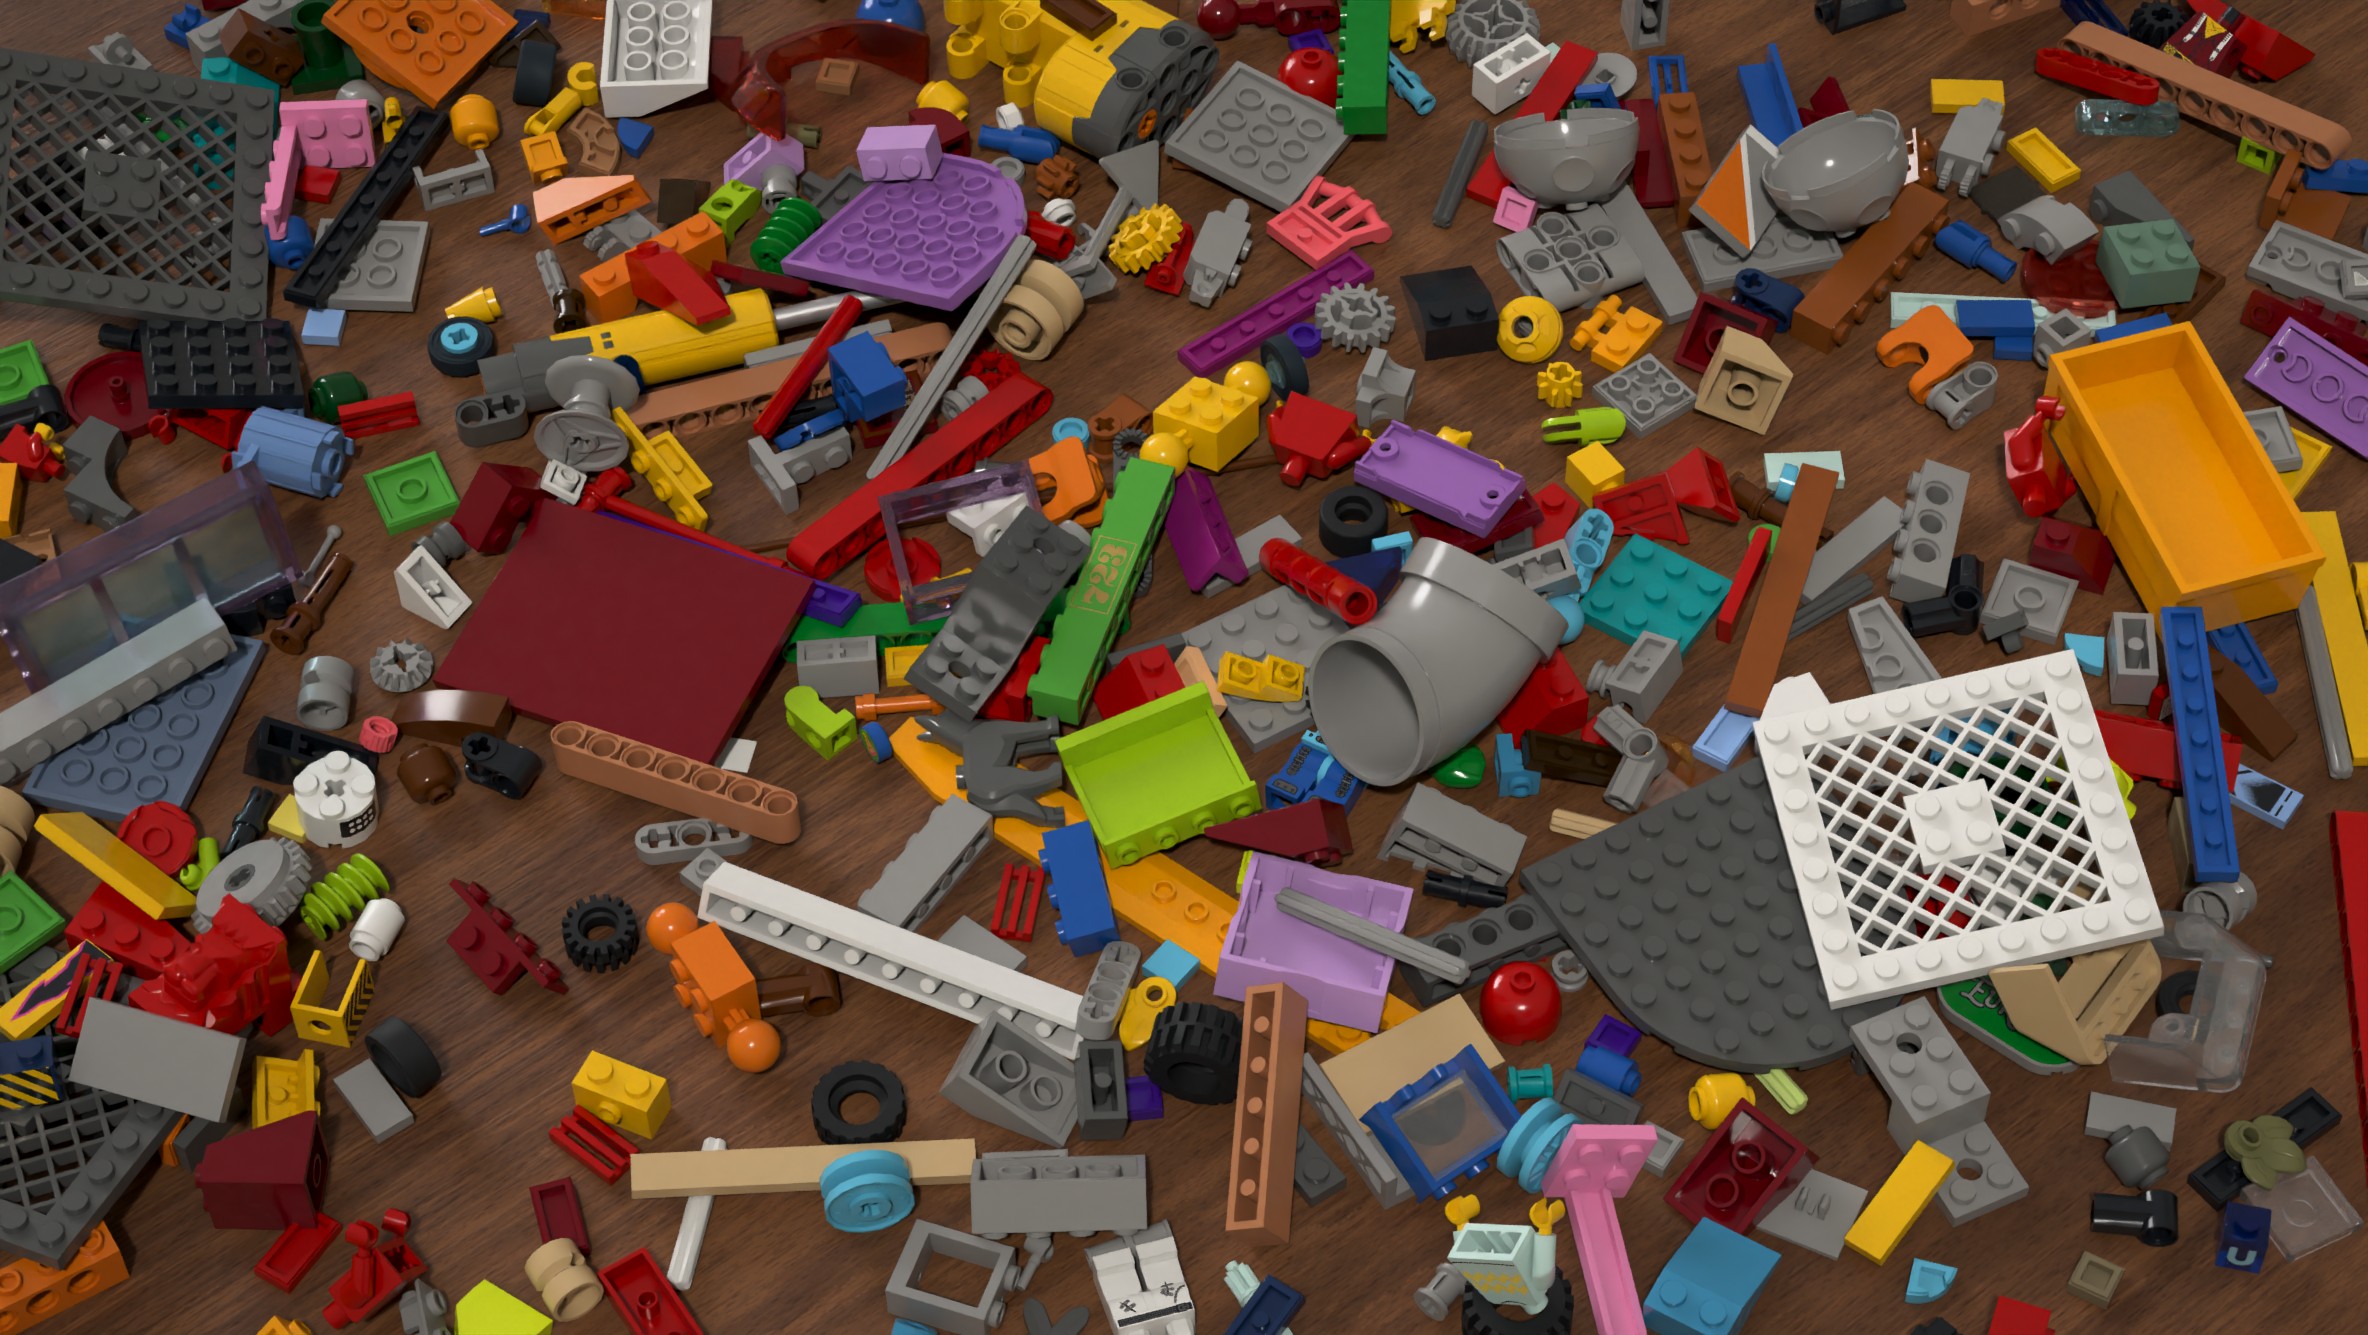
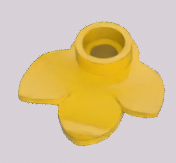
M1159 976L1149 977L1143 980L1137 988L1131 989L1118 1020L1121 1021L1119 1035L1127 1052H1131L1149 1042L1157 1014L1163 1012V1008L1167 1006H1175L1177 994L1169 980ZM1159 990L1163 995L1158 1001H1151L1148 999L1150 992Z

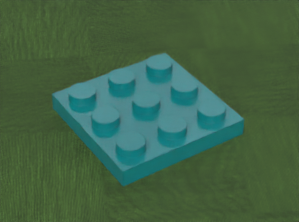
M1635 533L1579 604L1583 609L1586 624L1631 647L1644 630L1679 641L1681 659L1683 660L1721 611L1733 581Z

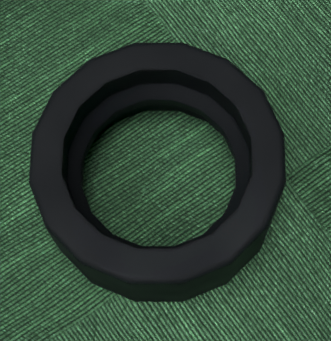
M389 1016L365 1036L367 1050L374 1062L393 1085L411 1098L418 1097L441 1078L442 1071L432 1051L423 1039L400 1018Z

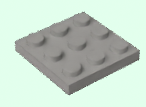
M320 218L314 247L334 219ZM381 220L318 309L413 312L430 237L429 222Z

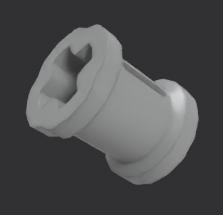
M1448 1262L1441 1263L1436 1268V1276L1425 1288H1419L1414 1293V1301L1427 1316L1434 1320L1442 1321L1449 1313V1306L1459 1295H1463L1467 1279L1453 1264Z

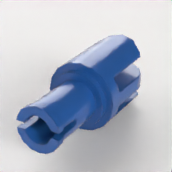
M983 124L979 132L978 147L1008 151L1010 156L1020 161L1040 164L1046 158H1054L1062 141L1047 130L1018 124L1013 130H1007Z
M1961 219L1943 228L1936 235L1935 243L1939 249L1970 269L1982 267L2004 283L2012 277L2018 263L2016 261H2012L1992 248L1990 237Z

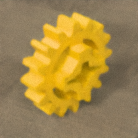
M1154 203L1150 210L1142 207L1139 215H1129L1118 226L1120 232L1112 235L1111 240L1113 243L1107 247V250L1110 252L1109 258L1124 273L1131 270L1135 274L1139 271L1140 267L1148 270L1151 262L1156 260L1159 263L1168 253L1172 252L1173 249L1170 245L1180 240L1177 233L1183 230L1180 224L1182 220L1165 203L1161 207Z

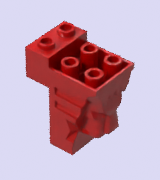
M229 893L222 898L219 910L212 918L210 930L204 934L199 933L194 938L195 943H190V950L181 952L174 961L168 963L164 967V973L157 979L144 981L141 986L128 994L129 1006L231 1035H234L252 1022L266 1035L271 1037L293 1021L290 1005L303 977L297 971L291 970L286 948L288 941L284 933L276 926L270 927L259 918L251 905L248 903L242 904Z

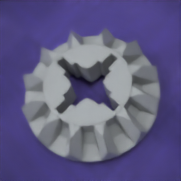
M408 637L403 643L396 644L391 640L388 647H377L376 656L370 659V674L373 681L380 688L390 692H407L416 689L428 680L433 671L431 652L425 649L422 642L414 644ZM396 659H403L406 663V672L399 668L395 662Z

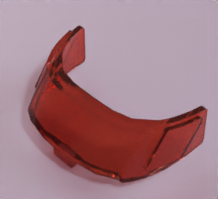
M864 18L839 19L817 24L781 37L756 50L729 84V86L733 87L728 97L729 102L744 121L774 140L782 141L786 137V93L779 84L791 80V68L807 62L824 60V58L837 59L846 57L882 66L920 85H924L929 82L930 37L927 33L904 25Z

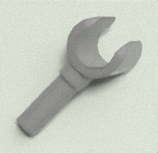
M1049 1236L1044 1238L1027 1237L1024 1249L1032 1256L1029 1258L1016 1287L1018 1290L1025 1291L1041 1262L1046 1263L1052 1258L1054 1248Z

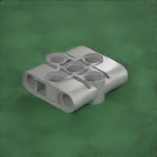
M1596 203L1589 205L1585 209L1575 210L1564 215L1558 212L1544 213L1537 219V225L1499 238L1496 241V250L1500 262L1523 294L1547 300L1555 306L1559 313L1576 306L1582 309L1595 308L1600 301H1603V296L1644 280V269L1638 255L1604 210Z

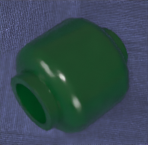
M342 371L317 378L313 388L308 392V400L311 411L316 417H320L325 423L335 424L341 422L337 406L368 400V393L362 381H358L352 373Z

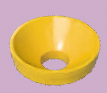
M1536 296L1516 298L1509 302L1498 316L1499 332L1497 342L1502 351L1516 362L1523 364L1543 362L1550 358L1561 344L1563 337L1562 317L1555 306L1543 298ZM1521 317H1529L1533 322V331L1526 338H1518L1514 332L1515 322Z

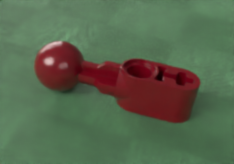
M1203 0L1197 10V23L1201 30L1208 32L1215 39L1229 37L1238 29L1239 25L1255 24L1258 28H1277L1281 33L1288 35L1301 34L1319 28L1323 32H1330L1340 24V10L1337 0H1257L1254 4L1240 5L1235 0Z

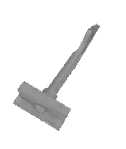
M1157 140L1099 159V164L1118 185L1119 191L1083 255L1079 256L1076 261L1058 267L1075 282L1082 294L1083 300L1112 290L1117 282V278L1099 258L1131 201L1139 211L1142 207L1150 210L1154 203L1158 204L1159 142Z

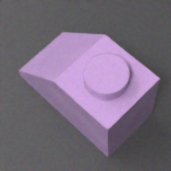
M768 125L724 163V185L731 179H735L745 185L763 191L761 187V173L767 167L775 164L790 166L795 170L798 178L804 170L803 144L776 127Z

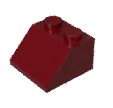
M1700 292L1673 361L1705 374L1727 326L1760 338L1769 346L1779 320L1716 294Z

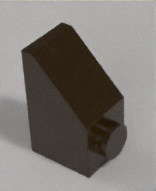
M678 178L660 179L657 223H668V230L698 214L699 208L708 199L711 181Z

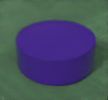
M1307 322L1296 323L1286 331V335L1294 342L1303 359L1314 357L1321 351L1323 343L1321 330L1315 329L1314 324Z

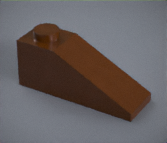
M2208 645L2219 726L2230 734L2241 736L2244 744L2270 762H2273L2296 741L2298 735L2243 669Z

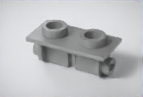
M414 1279L416 1291L405 1292L402 1295V1300L399 1302L404 1332L410 1335L419 1330V1333L415 1335H451L446 1326L444 1313L447 1312V1304L439 1290L432 1289L420 1279Z

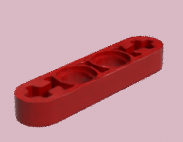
M2041 48L2036 53L2035 71L2037 73L2132 104L2152 105L2158 102L2160 82L2154 78L2058 48Z

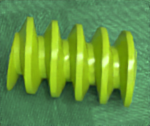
M359 853L351 856L350 864L341 863L338 866L337 874L334 872L326 874L324 883L315 882L311 886V893L305 891L298 904L299 912L310 930L319 939L324 941L327 939V935L323 926L327 924L334 931H338L340 925L337 916L340 915L345 920L352 921L353 915L350 910L352 905L360 912H363L366 907L363 900L365 896L370 900H379L376 888L380 887L387 893L390 892V888L381 870L370 859Z

